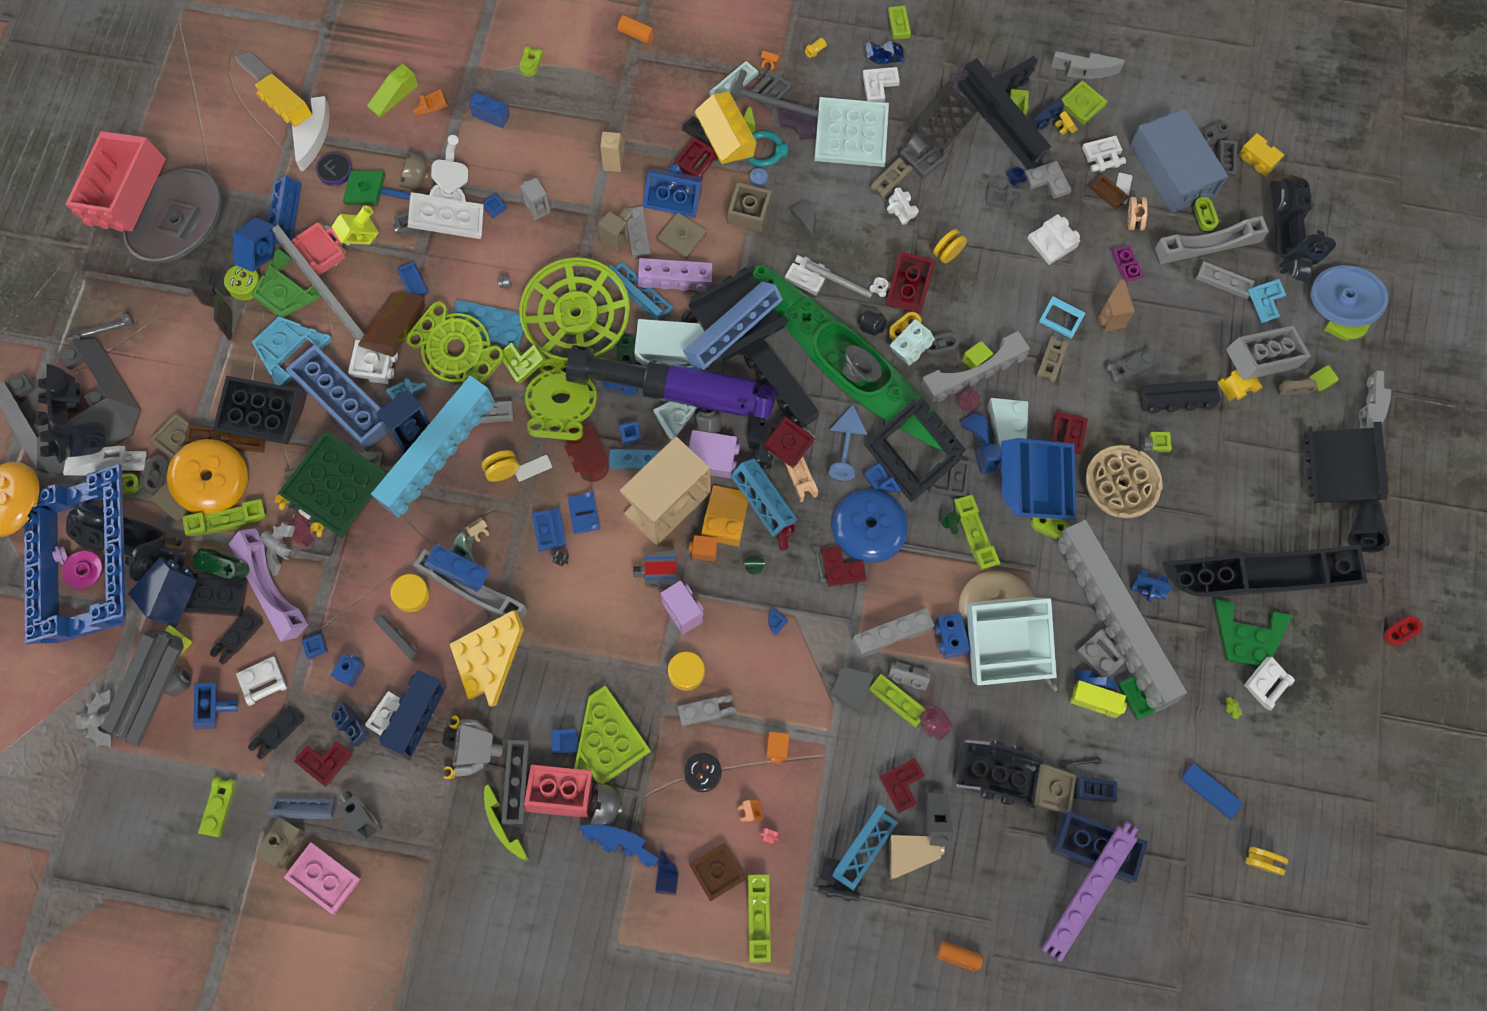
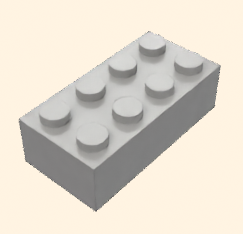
M1294 326L1239 337L1226 349L1243 381L1296 369L1311 357Z

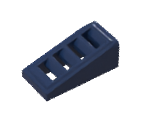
M1077 777L1073 798L1116 803L1117 782ZM1090 784L1092 785V794H1090ZM1098 785H1100V795H1098ZM1106 786H1108L1109 796H1106Z

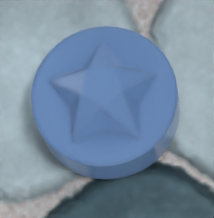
M760 168L754 169L750 173L751 184L755 187L764 186L767 183L768 177L766 171Z

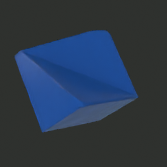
M638 421L619 425L623 446L641 440Z

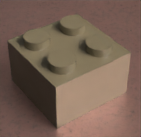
M737 182L728 210L727 224L762 232L771 204L772 191Z

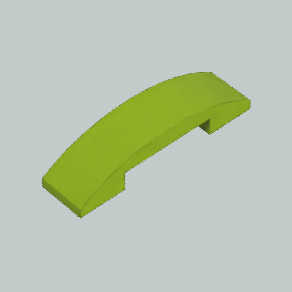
M973 495L955 499L954 504L960 517L959 521L964 536L981 570L1000 565L994 546L990 545L979 518V510Z
M262 499L242 503L241 507L204 515L201 512L183 516L182 520L185 535L196 536L237 529L266 518Z
M486 785L484 788V803L493 831L508 850L524 861L529 860L518 839L510 842L494 811L495 808L500 806V803L491 786Z
M769 874L748 875L750 962H771Z

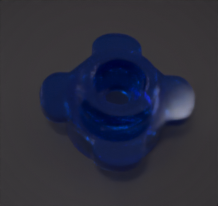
M1014 167L1006 172L1011 185H1016L1020 182L1024 183L1027 179L1024 176V170L1020 167Z

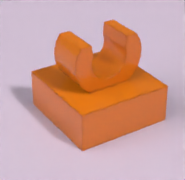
M762 51L761 58L764 61L761 67L765 69V65L771 63L770 70L774 71L775 63L779 64L781 57Z
M760 800L743 801V805L738 807V810H745L746 815L740 818V821L758 822L764 820Z

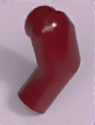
M794 524L784 527L777 534L781 551L789 549L787 539L795 531Z

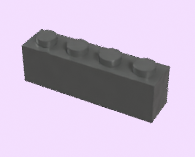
M508 740L502 824L504 826L526 827L527 812L524 802L530 773L531 743L529 740Z

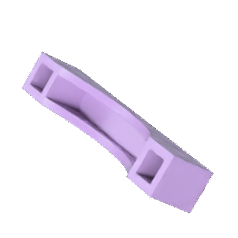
M256 528L238 531L229 543V546L236 558L248 563L249 574L246 578L280 642L298 638L308 624L301 611L287 602L274 585L267 567L264 543Z

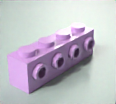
M639 258L638 287L706 292L707 288L711 286L712 263Z

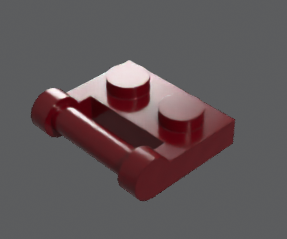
M694 137L674 161V164H677L681 171L688 175L703 177L702 175L718 157L713 148ZM705 154L709 155L698 170L693 169Z
M1054 412V424L1050 441L1059 442L1061 422L1065 421L1067 425L1064 440L1060 443L1074 444L1075 454L1080 455L1083 449L1088 418L1063 412Z

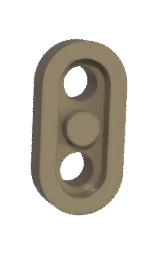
M1304 378L1300 381L1289 379L1279 385L1280 394L1284 396L1308 394L1318 389L1316 380L1311 378Z

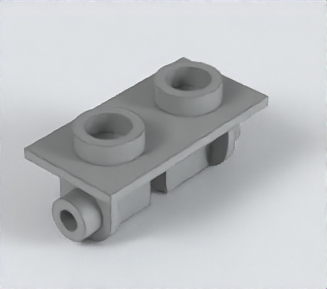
M892 662L888 680L926 691L931 675L927 673V670L913 667V671L909 672V665Z

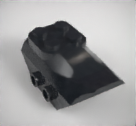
M965 739L958 757L954 784L957 788L981 794V798L993 800V798L1001 800L1002 804L1013 805L1015 803L1035 809L1034 801L1040 764H1043L1044 761L1031 753L1025 752L1024 748L1019 746H1012L1010 748L1004 746V743L1001 741L993 740L992 742Z

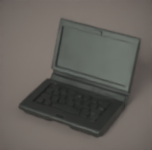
M192 279L186 280L185 283L199 302L214 308V321L219 326L220 331L230 341L232 339L233 314L217 288Z

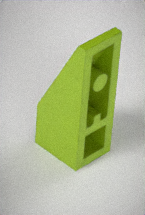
M402 63L388 75L367 105L368 108L379 118L382 117L418 87L415 74Z

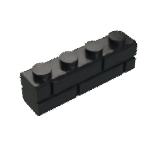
M1216 380L1143 385L1139 390L1142 411H1149L1151 414L1158 413L1160 410L1175 412L1179 409L1193 411L1201 407L1204 410L1213 409L1221 399L1218 383Z

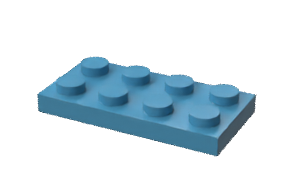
M460 300L456 301L453 313H462L477 319L486 328L491 345L507 347L512 342L520 349L524 331L521 326L519 313ZM471 320V323L476 328L480 327L476 322ZM481 332L484 341H487L485 333Z

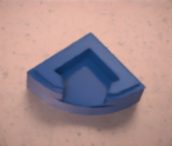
M772 609L769 614L768 624L770 631L776 637L788 620L775 609Z

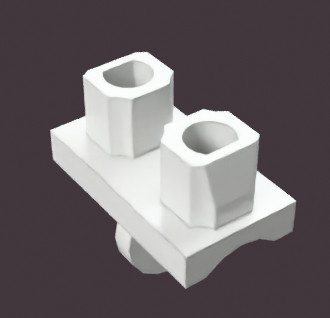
M896 188L894 194L889 198L890 205L887 210L890 214L895 213L902 225H904L911 218L916 217L919 210L916 206L909 205L911 200L909 192H902L901 188Z

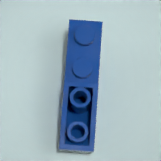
M582 825L580 827V830L583 832L582 837L590 842H593L595 839L601 843L599 847L608 853L611 850L616 853L619 847L622 846V852L630 857L633 854L640 858L638 862L647 868L651 865L656 867L660 861L659 858L643 849L646 840L631 832L606 825Z

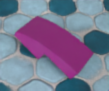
M1131 245L1111 251L1117 268L1125 282L1143 278L1139 261H1135Z

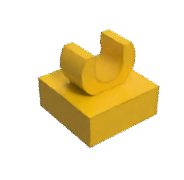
M1064 111L1060 114L1062 120H1058L1055 126L1058 128L1064 125L1063 129L1059 131L1061 135L1066 134L1068 129L1072 134L1078 129L1068 113Z

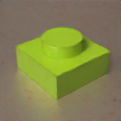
M1151 432L1149 434V437L1153 438L1152 451L1170 452L1172 450L1170 432Z

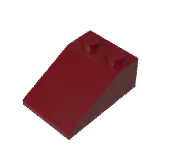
M900 251L886 305L921 314L936 260Z

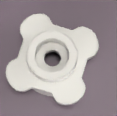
M877 277L874 280V284L870 286V291L879 294L880 297H885L886 291L890 289L891 284L886 279Z

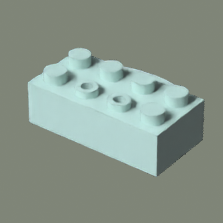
M638 319L635 361L646 367L650 360L700 369L690 364L683 350L703 334L704 330L698 323Z

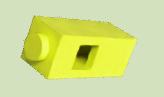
M1080 680L1074 686L1070 701L1071 704L1113 718L1124 714L1127 707L1125 695Z

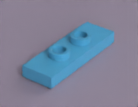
M610 449L609 469L641 470L660 451Z

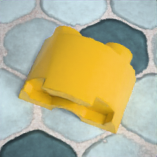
M1238 370L1231 372V376L1225 379L1222 378L1218 382L1229 401L1235 398L1240 400L1247 395L1246 392L1252 391L1255 393L1263 388L1258 378L1243 381Z

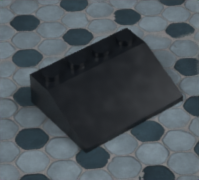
M226 375L212 430L288 445L302 415L307 394L297 388Z

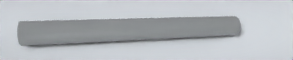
M809 261L805 264V268L869 299L873 293Z

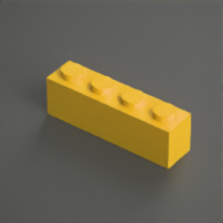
M272 73L255 84L258 90L256 94L260 100L265 101L270 109L273 108L278 116L281 115L286 123L290 122L296 127L312 116L305 102Z

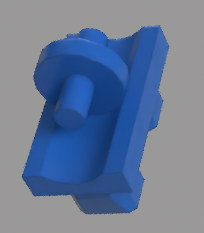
M1140 570L1132 584L1131 590L1146 595V601L1151 603L1153 598L1166 599L1169 591L1172 589V584L1168 583V577L1160 575L1156 579H1152L1148 571Z

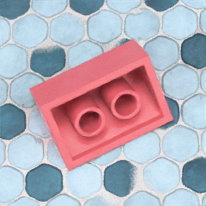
M531 765L524 802L526 812L588 818L592 771Z

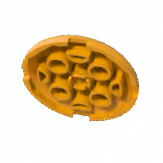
M213 439L197 440L185 445L174 455L167 470V485L171 496L181 507L194 514L202 512L205 515L231 509L239 502L247 489L248 469L240 453L229 444ZM205 472L212 473L211 479L207 481L202 480V475Z
M7 462L0 465V537L11 535L23 527L30 519L27 516L32 507H36L38 502L39 481L37 475L31 467L21 462Z

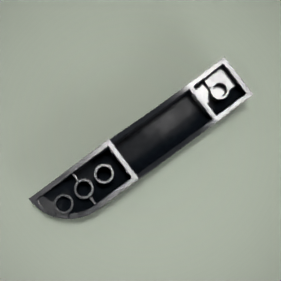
M1361 545L1292 552L1242 553L1163 562L1165 573L1170 581L1181 591L1198 597L1279 593L1368 583Z

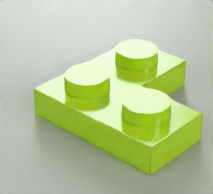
M512 342L502 350L505 355L504 364L515 381L520 384L547 361L537 345H533L523 355L516 344Z

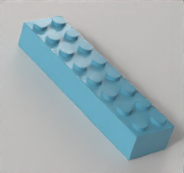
M472 376L468 377L371 493L382 507L397 518L407 512L409 504L420 496L423 487L431 483L433 475L444 467L448 457L455 454L458 445L468 438L472 428L478 426L482 416L492 409L493 402L495 401L489 389Z

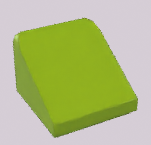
M749 107L743 118L753 134L755 133V122L752 108Z
M1329 365L1308 377L1316 380L1318 392L1331 387L1339 380Z

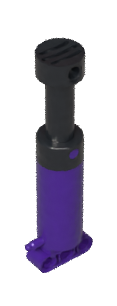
M578 345L572 346L566 366L567 382L587 385L589 379L621 384L641 388L644 397L748 417L750 412H753V415L757 417L769 418L774 408L777 388L773 386L761 385L757 387L756 381L752 379L650 360L646 367L595 357L593 348Z

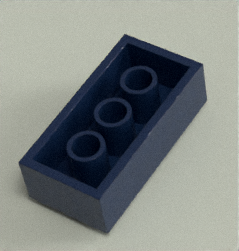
M407 389L404 392L398 393L390 403L381 406L376 413L391 442L403 455L430 424L422 405Z
M417 670L416 674L411 676L408 683L410 686L407 692L401 695L399 699L400 705L397 711L392 713L389 719L390 725L387 730L382 732L379 744L388 752L409 761L447 688L440 679L420 670Z
M1068 811L1062 816L1051 853L1092 869L1116 829ZM1140 838L1137 839L1114 878L1127 883L1137 882L1148 841Z

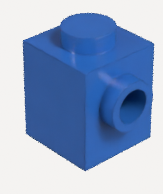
M343 654L332 671L331 676L353 688L365 667L360 663V658L352 654L349 657Z

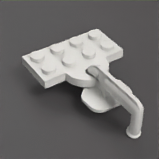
M450 135L448 137L445 160H436L432 164L431 177L438 185L431 189L430 195L413 192L410 194L407 227L481 239L484 204L466 202L465 195L460 187L467 183L468 169L464 164L454 162V150L458 143V137Z

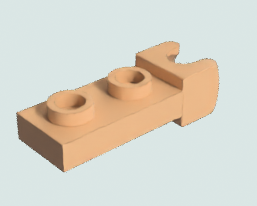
M804 457L800 459L794 469L784 462L799 501H804L805 491H809L813 497H817L818 489Z

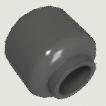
M701 409L696 416L697 430L708 433L719 432L721 430L720 413L714 410Z
M175 667L164 694L175 697L189 689L192 677L188 670Z

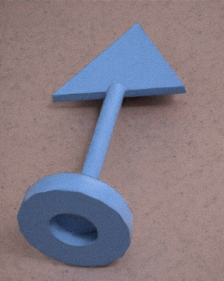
M853 405L830 429V431L846 433L842 462L832 464L829 469V475L832 478L842 481L852 480L856 474L855 468L846 463L850 434L867 435Z

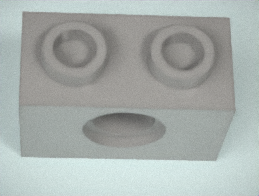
M537 178L527 180L524 184L520 185L525 206L534 220L551 213L547 194Z

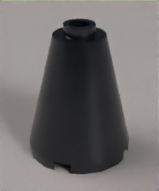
M1368 500L1361 502L1348 536L1350 546L1361 545L1362 552L1368 553L1383 551L1385 546H1389L1390 537L1380 501Z

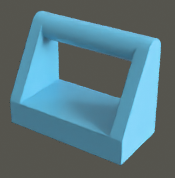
M1053 296L1039 323L1072 339L1086 313ZM1052 305L1078 317L1072 331L1046 318Z

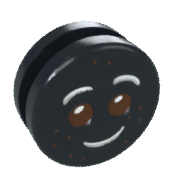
M695 754L685 764V781L696 792L705 793L712 791L721 780V765L711 754Z

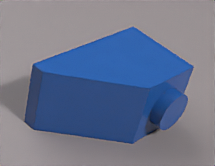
M997 443L981 444L975 453L980 474L999 471L1002 466L1001 448Z

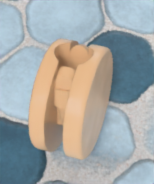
M1131 197L1128 207V229L1134 230L1135 224L1138 222V230L1143 231L1147 221V198L1141 197L1139 204H1137V198Z

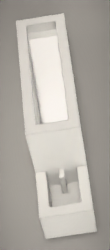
M325 96L311 98L312 116L296 127L292 125L295 159L300 171H304L315 159L326 138L330 114Z

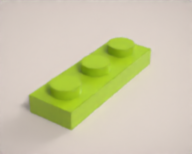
M882 674L868 689L869 692L914 728L918 726L928 713L925 708Z

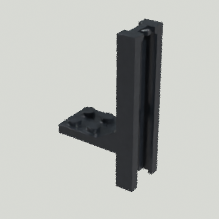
M1032 56L994 79L976 58L966 64L965 70L969 75H967L966 79L960 80L957 86L1028 170L1039 167L1043 162V157L1052 146L1008 95L1011 89H1016L1019 86L1023 87L1030 81L1029 77L1035 71L1038 60Z

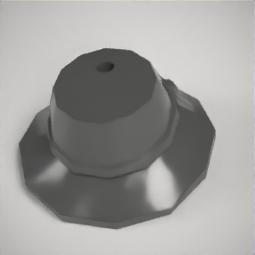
M850 345L847 347V360L843 366V372L849 380L853 382H861L864 379L866 381H876L881 377V367L875 357L858 346Z

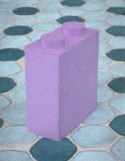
M692 430L689 449L710 467L711 476L731 479L730 475L737 467V461H734V457L739 455L740 444H737V437Z

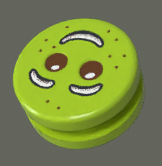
M236 265L227 271L224 277V284L232 297L237 300L247 301L253 299L252 293L261 277L256 270L251 272Z

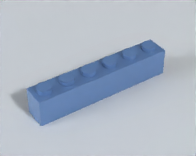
M761 282L685 348L683 352L690 364L704 370L778 305L783 299L776 285Z

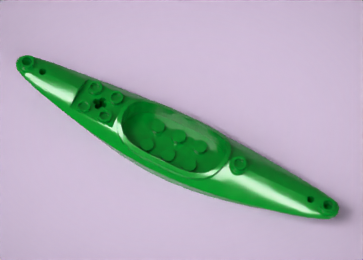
M763 265L754 267L755 271L752 275L758 284L766 282L776 285L783 300L774 309L780 318L786 316L789 320L786 326L788 331L821 372L847 396L887 422L893 419L914 399L918 401L922 398L886 359L841 320L774 271ZM850 345L858 346L875 357L881 367V377L876 381H866L864 379L861 382H853L849 380L843 372V366L847 360V347ZM912 415L899 428L922 442L942 450L915 415ZM943 422V424L940 425L939 428L943 427L946 424ZM955 436V438L951 441V443H953L955 440H957L956 436Z

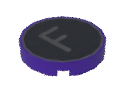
M337 152L327 153L322 156L316 165L318 178L322 183L329 186L344 184L348 181L350 171H352V164L348 157Z

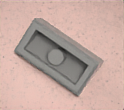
M251 52L235 56L237 63L257 82L271 73L274 74Z

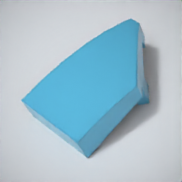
M405 379V382L386 389V394L392 401L398 393L404 392L407 389L415 397L426 389V384L422 382L421 384L413 383L409 379Z

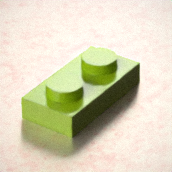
M889 7L888 15L893 40L910 38L911 31L906 7Z

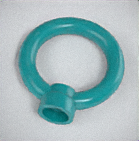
M769 131L753 133L755 140L768 138L774 141L776 153L767 160H758L754 157L745 158L748 163L757 167H768L778 162L781 157L787 158L788 144L783 143L778 135Z

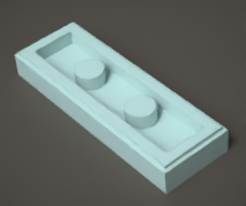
M745 61L709 91V95L712 96L713 94L727 91L731 92L741 70L747 71L743 86L758 75V71Z

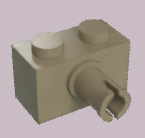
M624 208L618 217L609 211L598 222L601 243L616 253H619L629 241L627 222L633 217L629 209Z
M278 817L254 855L281 869L289 863L292 857L290 854L295 847L297 848L301 844L305 832Z

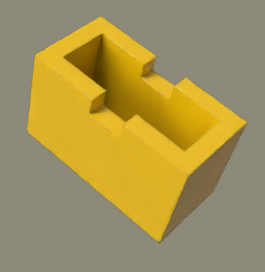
M1256 133L1243 146L1238 156L1266 177L1278 165L1284 154L1274 146L1272 148L1267 145L1268 141Z

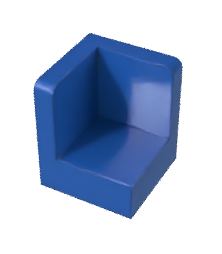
M576 729L551 731L552 751L554 754L578 752V732Z

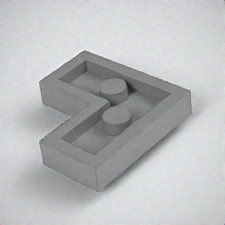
M1057 161L1027 170L1024 173L1030 189L1047 184L1054 199L1071 192V188Z

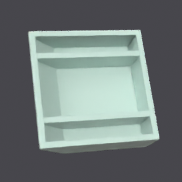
M1021 597L967 603L972 681L976 685L1057 678L1051 598Z

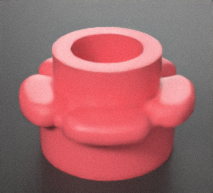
M763 828L762 834L760 833L763 836L762 841L774 844L775 840L779 841V832Z

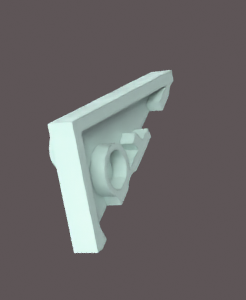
M668 402L653 411L668 438L672 441L677 437L698 407Z

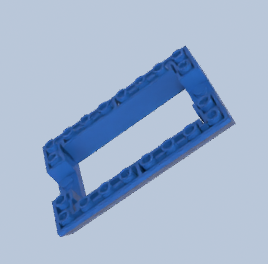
M117 464L88 473L87 482L69 488L54 484L39 489L37 505L32 507L27 516L30 519L24 525L25 644L61 643L124 625L126 619L122 465ZM103 499L106 601L108 603L90 605V612L71 618L59 616L58 562H55L52 551H55V546H58V513L75 508L80 501L91 503Z

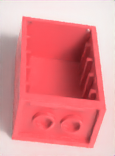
M101 131L65 205L72 210L71 212L81 218L82 222L87 226H100L103 229L112 228L121 232L124 230L132 232L166 158L146 137Z

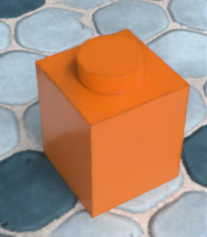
M694 535V541H690L689 553H692V559L716 561L717 537Z
M769 732L766 759H770L771 763L782 764V761L787 760L789 734Z

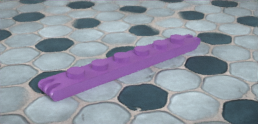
M1126 821L1123 827L1118 826L1042 947V951L1045 953L1049 950L1050 946L1052 947L1049 953L1051 957H1054L1057 951H1059L1056 958L1057 961L1061 962L1136 843L1138 837L1135 834L1139 828L1134 825L1130 832H1128L1131 826L1130 822Z

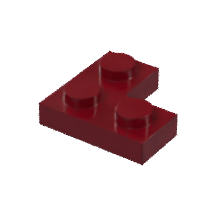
M841 546L821 548L828 587L865 582L867 580L863 561L844 564Z
M336 741L323 757L307 745L293 762L323 786L327 787L353 754Z
M915 758L879 776L898 814L917 804L908 785L923 778L925 775Z

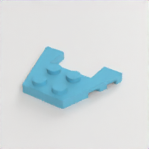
M278 316L252 343L275 384L286 386L292 380V377L280 365L306 340L312 345L315 344L322 351L332 341V338L327 334H321L314 329L305 328L298 323Z

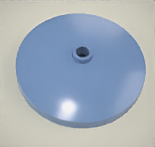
M1341 265L1328 268L1317 276L1311 289V299L1316 310L1326 319L1343 326L1360 327L1369 325L1382 316L1388 304V292L1383 282L1373 273L1359 267Z

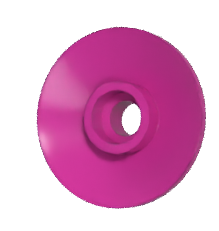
M79 551L68 557L63 564L62 577L70 587L86 589L99 580L103 571V565L96 554L89 551ZM88 569L87 573L83 575V571Z

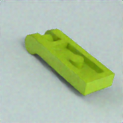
M218 776L213 778L212 789L198 834L221 838L236 789V780L229 779L227 781ZM221 788L226 789L225 795L219 794Z

